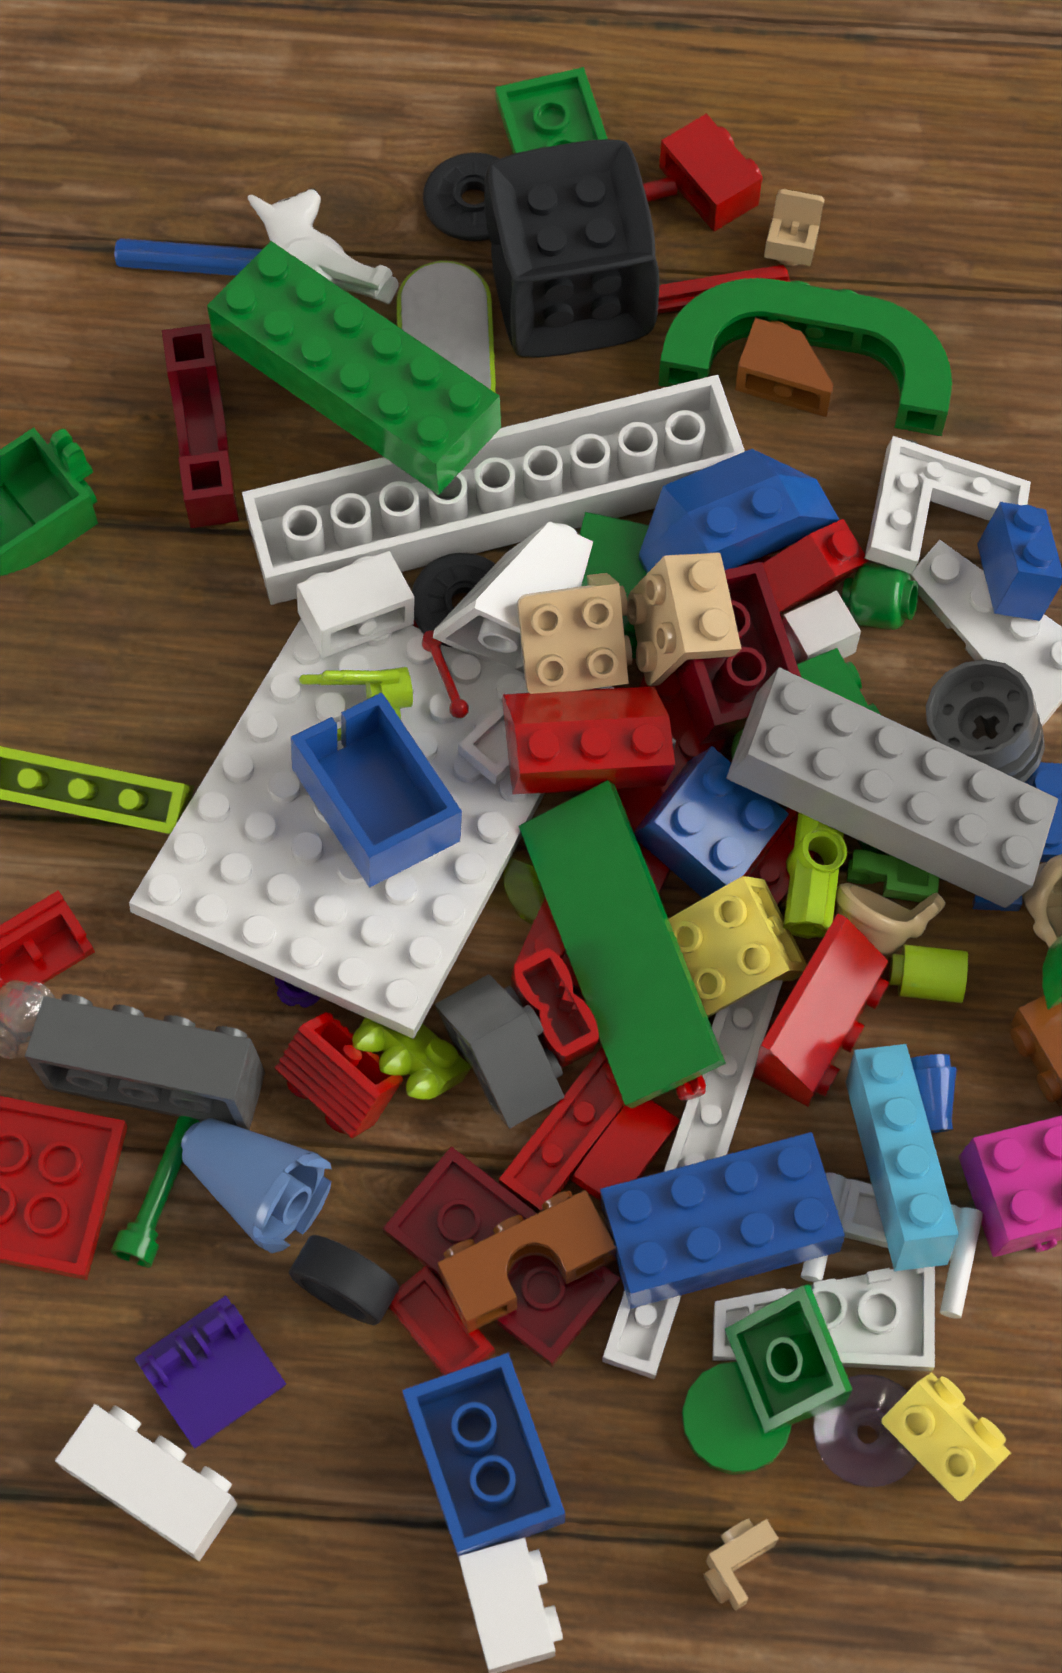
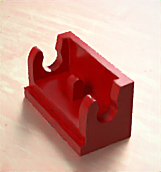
M59 890L0 925V999L5 1007L95 953L94 948L86 937L84 929Z

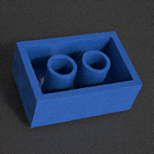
M509 1353L402 1390L405 1404L458 1559L461 1555L526 1538L565 1523L566 1513Z

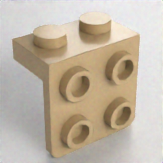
M721 553L664 556L630 591L627 598V618L629 623L634 625L638 643L636 662L639 670L644 672L645 681L648 686L660 685L687 659L730 657L736 655L742 649Z
M608 573L587 575V586L522 595L518 599L517 608L525 683L530 694L580 691L629 684L627 666L632 665V649L628 635H624L622 617L627 616V597L624 587L619 586V583Z

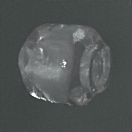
M13 980L1 987L0 1056L7 1059L15 1057L25 1058L43 996L55 998L53 993L43 984L36 981L27 983L25 981Z

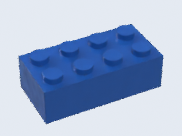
M812 1132L600 1189L601 1209L608 1233L616 1246L615 1257L630 1309L840 1252L845 1237Z

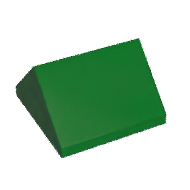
M810 1284L799 1287L725 1328L765 1433L773 1432L846 1404L853 1389Z

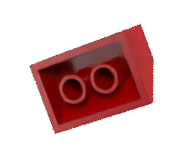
M655 686L532 694L517 693L503 694L502 696L512 795L585 791L607 780L615 784L616 789L665 786L675 767L670 717Z
M837 913L760 1045L753 1074L754 1078L807 1107L810 1106L816 1093L824 1097L827 1096L840 1072V1069L833 1065L842 1049L849 1053L852 1052L865 1028L864 1024L858 1022L866 1006L874 1010L877 1008L890 984L889 981L883 979L888 960L845 916Z

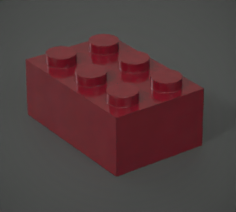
M762 562L724 570L742 649L736 655L730 657L687 659L675 670L700 745L734 737L739 731L743 730L757 692L779 667L801 677Z

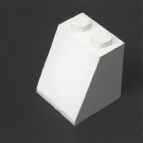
M549 521L505 553L435 628L432 638L479 659L504 664L524 673L517 608L518 599L522 595L580 587L593 541L578 535L576 530L568 525Z

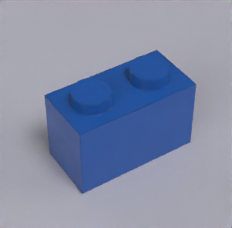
M1000 502L977 543L994 614L1040 621L1062 584V567L1046 509L1036 508L1031 505Z

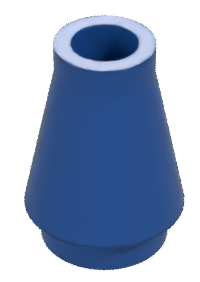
M934 1054L910 1058L931 1133L952 1131L957 1068L951 1067L950 1055Z

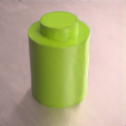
M904 944L901 954H892L889 985L898 986V996L962 1003L967 983L968 952Z

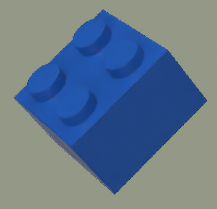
M713 746L686 763L634 830L637 841L702 898L742 877L789 815L774 800L726 779L731 762Z

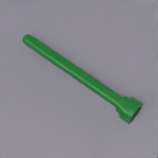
M188 1116L178 1117L135 1222H129L126 1230H119L111 1249V1253L117 1258L129 1262L130 1255L139 1258L137 1265L145 1268L152 1266L159 1249V1245L156 1243L158 1233L154 1230L183 1163L182 1139L186 1131L193 1124L200 1122L197 1119Z

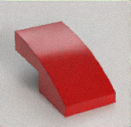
M652 1100L634 1108L624 1106L585 1157L571 1181L601 1201L600 1189L643 1177L647 1166L675 1133L681 1120Z

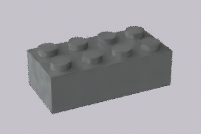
M63 994L61 999L43 996L25 1053V1058L48 1090L176 1117L188 1116L200 1122L208 1118H214L250 1130L265 1076V1070L252 1040L247 1038V1034L241 1030L228 1026H217L215 1031L196 1028L194 1022L174 1015L165 1016L163 1021L144 1017L143 1012L126 1005H114L112 1010L94 1007L93 1003L88 999L72 994Z

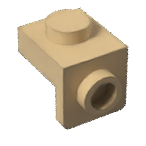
M786 189L778 191L764 258L775 259L779 263L789 266L799 264L811 266L824 204L822 196Z
M750 1519L735 1525L720 1536L725 1545L711 1552L707 1557L706 1563L710 1570L704 1573V1577L708 1586L720 1604L729 1600L735 1611L747 1603L748 1597L733 1572L773 1548L779 1539L767 1519L756 1526H753Z

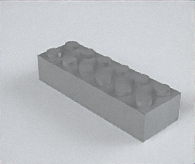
M780 667L755 696L726 777L730 781L1004 908L1008 907L1033 887L1058 803V798Z

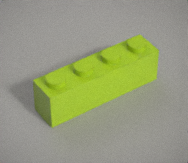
M0 746V799L171 834L192 799L194 785Z

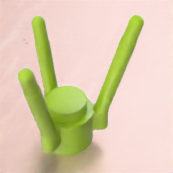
M407 667L376 671L326 670L322 674H304L299 678L300 683L304 685H366L367 699L382 692L400 720V709L409 708L413 705L412 682ZM341 728L337 729V742L341 741Z

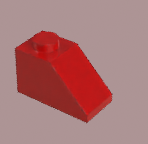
M841 519L807 535L762 564L779 613H782L836 587L869 560L865 559L864 551L845 520Z

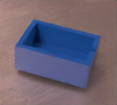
M382 692L341 712V744L344 748L340 750L337 749V723L333 717L291 736L293 771L369 888L460 842L462 810Z

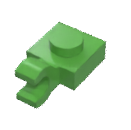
M854 850L852 860L848 862L846 881L856 884L884 882L882 897L921 903L930 895L938 893L939 877L888 853L887 855H882L867 850Z

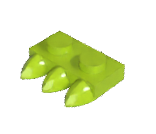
M365 1017L353 1035V1047L355 1049L366 1052H384L379 1060V1067L382 1073L395 1076L411 1075L406 1083V1092L409 1097L417 1099L436 1098L461 1083L472 1067L458 1055L457 1050L450 1043L437 1037L423 1023L415 1038L412 1039Z

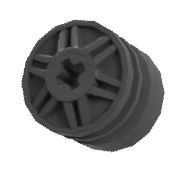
M987 659L964 662L947 671L932 687L926 703L927 725L933 740L1022 782L1028 780L1040 765L1045 750V742L1032 689L1020 672L1006 663Z

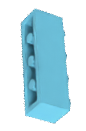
M907 1044L854 1050L845 1083L894 1272L948 1265L959 1233Z

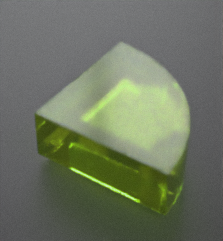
M510 858L503 874L506 895L516 913L526 922L533 924L545 899V894L535 868Z

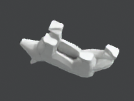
M310 188L296 196L279 200L272 205L254 195L248 196L250 204L263 221L272 242L343 290L362 294L390 304L399 286L397 279L392 276L393 273L390 268L383 265L373 268L355 261L331 237L313 229V221L318 214L321 201L319 193L314 188Z

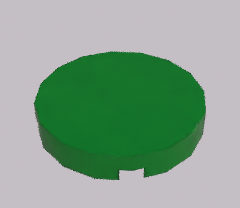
M737 1362L720 1363L703 1372L688 1389L681 1413L684 1434L694 1455L710 1468L730 1475L754 1472L771 1464L786 1446L792 1425L773 1432H764Z

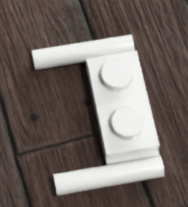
M825 1173L845 1237L888 1248L872 1184L846 1179L835 1173ZM951 1205L959 1235L950 1257V1266L940 1314L958 1319L961 1318L983 1213L977 1209L960 1208ZM828 1255L805 1261L801 1278L810 1282L822 1281Z

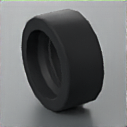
M312 1235L307 1239L289 1270L291 1278L315 1298L353 1319L370 1325H377L381 1322L399 1290L397 1281L374 1262L336 1241L319 1235Z

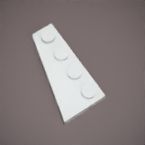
M939 540L915 567L913 573H910L911 580H916L918 583V595L947 629L953 628L965 642L966 651L975 661L987 659L1006 663L1024 676L1032 689L1037 713L1043 726L1062 704V627L1045 614L1040 621L994 614L984 571Z
M935 1266L895 1272L894 1269L890 1270L889 1267L869 1271L865 1275L839 1280L833 1278L817 1281L810 1285L843 1367L933 1371L935 1368ZM781 1288L715 1301L712 1360L737 1361L725 1328L798 1288L788 1290Z

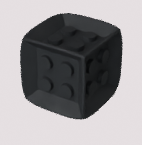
M612 139L574 142L519 152L491 163L486 170L484 180L486 227L492 243V267L501 312L508 338L515 353L523 357L566 355L624 344L649 334L657 320L659 269L655 257V237L650 210L638 164L628 143Z

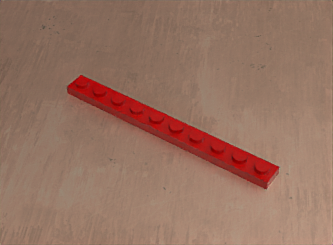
M789 807L785 810L789 814L743 875L764 879L778 908L788 895L790 875L787 871L786 860L794 848L799 813ZM808 850L810 857L815 861L819 854ZM603 1046L564 1094L565 1098L557 1103L499 1178L500 1185L537 1213L544 1211L542 1208L544 1202L562 1191L598 1139L625 1106Z

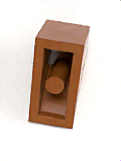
M755 318L738 364L735 390L827 417L834 384L802 331L792 329L783 322H768Z

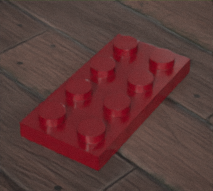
M451 1146L383 1227V1233L440 1278L438 1262L445 1259L443 1254L447 1249L467 1239H473L476 1244L495 1235L493 1228L510 1217L522 1215L525 1220L537 1213ZM537 1255L524 1257L512 1266L508 1274V1280L517 1296V1309L494 1320V1322L550 1367H553L620 1284V1278L603 1266L566 1284L556 1265L549 1259Z

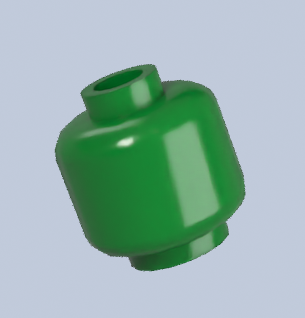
M866 563L857 569L853 578L847 577L845 579L842 589V600L846 607H849L850 613L858 626L896 630L903 625L905 620H912L915 615L918 603V583L916 580H911L908 572L879 563Z

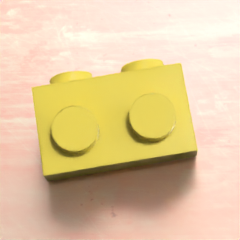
M931 1372L918 1381L882 1418V1424L957 1501H963L1011 1452L1003 1445L1006 1442L1004 1435L991 1421L984 1417L978 1420L963 1405L965 1397L959 1388L949 1379L943 1376L938 1379Z

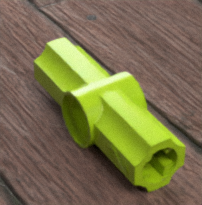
M798 813L794 848L786 860L790 880L783 928L789 930L794 936L810 939L824 937L833 922L839 867L845 862L847 845L843 839L844 833L801 813ZM808 850L817 852L822 857L824 865L816 863L810 857Z

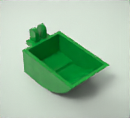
M33 427L0 449V576L22 570L51 556L98 524L93 505L98 501L94 492L84 480V478L93 473V469L86 461L82 448L76 442H73L72 436L66 429L56 431L51 436L50 443L47 444Z

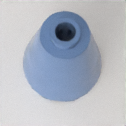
M208 1118L193 1124L186 1131L182 1139V1160L184 1164L256 1245L270 1253L283 1251L289 1247L290 1244L284 1241V1239L294 1230L302 1235L305 1233L321 1211L330 1191L331 1181L324 1177V1170H332L331 1163L319 1154L214 1118Z

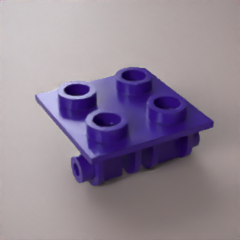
M226 1295L134 1358L194 1449L287 1385L244 1323V1319L234 1304H231Z

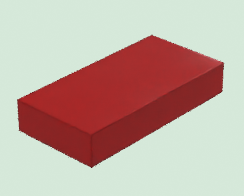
M427 1266L399 1287L388 1309L443 1376L483 1362L495 1353V1348L479 1329L470 1333L467 1332L447 1290Z

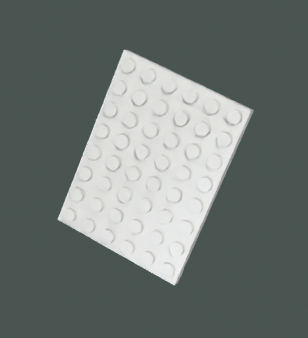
M300 619L129 902L130 912L414 1039L522 837L519 825L532 819L545 794L512 795L510 772L494 785L458 753V744L502 703L503 694H512L525 681V674L504 664L482 660L457 648L441 645V652L460 699H463L469 705L468 714L462 719H457L450 714L449 706L451 701L431 652L426 651L422 647L421 642L424 634L419 628L411 625L321 658L302 619ZM407 667L412 682L413 705L409 708L400 709L401 721L462 810L460 842L369 888L293 771L291 760V736L330 717H333L337 723V729L341 728V712L367 700L366 685H304L300 683L299 678L304 674H322L326 670L376 671ZM338 741L337 749L340 750L344 747L341 741Z

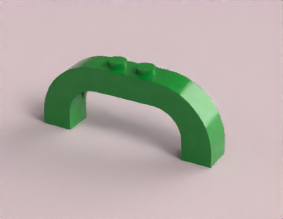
M766 278L738 279L714 286L696 296L678 313L667 332L660 359L658 386L669 387L709 377L712 363L717 354L728 344L748 337L755 318L768 322L779 321L787 324L792 329L802 331L811 346L861 354L883 364L893 375L899 390V404L894 428L942 437L952 391V373L948 357L934 332L916 315L895 303L880 298L860 295L848 289L832 290L810 286L802 281L786 282Z

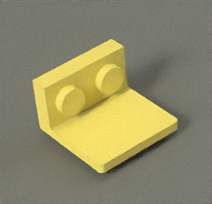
M742 876L669 918L707 1017L714 1015L774 980L794 981L801 977L807 966L791 932L783 928L784 918L764 879Z

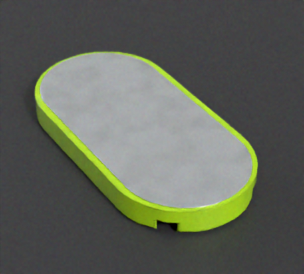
M453 261L431 262L415 269L402 282L397 294V326L496 393L492 300L487 283L474 269Z

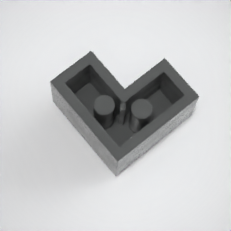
M488 974L434 1004L453 1046L472 1066L490 1107L509 1129L565 1098L556 1079L563 1075L562 1069L554 1054L548 1048L543 1049L537 1037L544 1031L542 1024L530 1005L523 1007L519 997L510 985L503 989Z

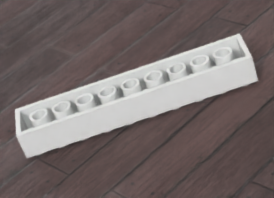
M714 375L503 427L439 495L382 457L242 492L269 601L273 605L296 599L297 584L306 581L310 576L321 572L329 573L346 567L363 556H376L390 551L400 571L404 572L427 566L432 561L448 554H475L522 542L549 521L565 524L575 529L582 527L585 512L618 518L654 509L664 485L745 452L719 376Z

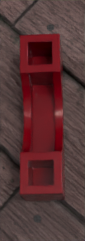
M210 323L162 330L167 375L178 436V459L182 490L190 528L239 522L217 358Z

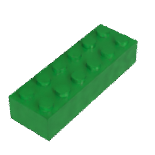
M272 241L207 305L213 339L438 495L501 429L500 395Z

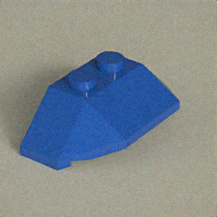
M750 449L664 485L638 559L647 574L664 556L721 553L724 570L742 566L796 543L807 535L839 521V518L817 479L754 449Z

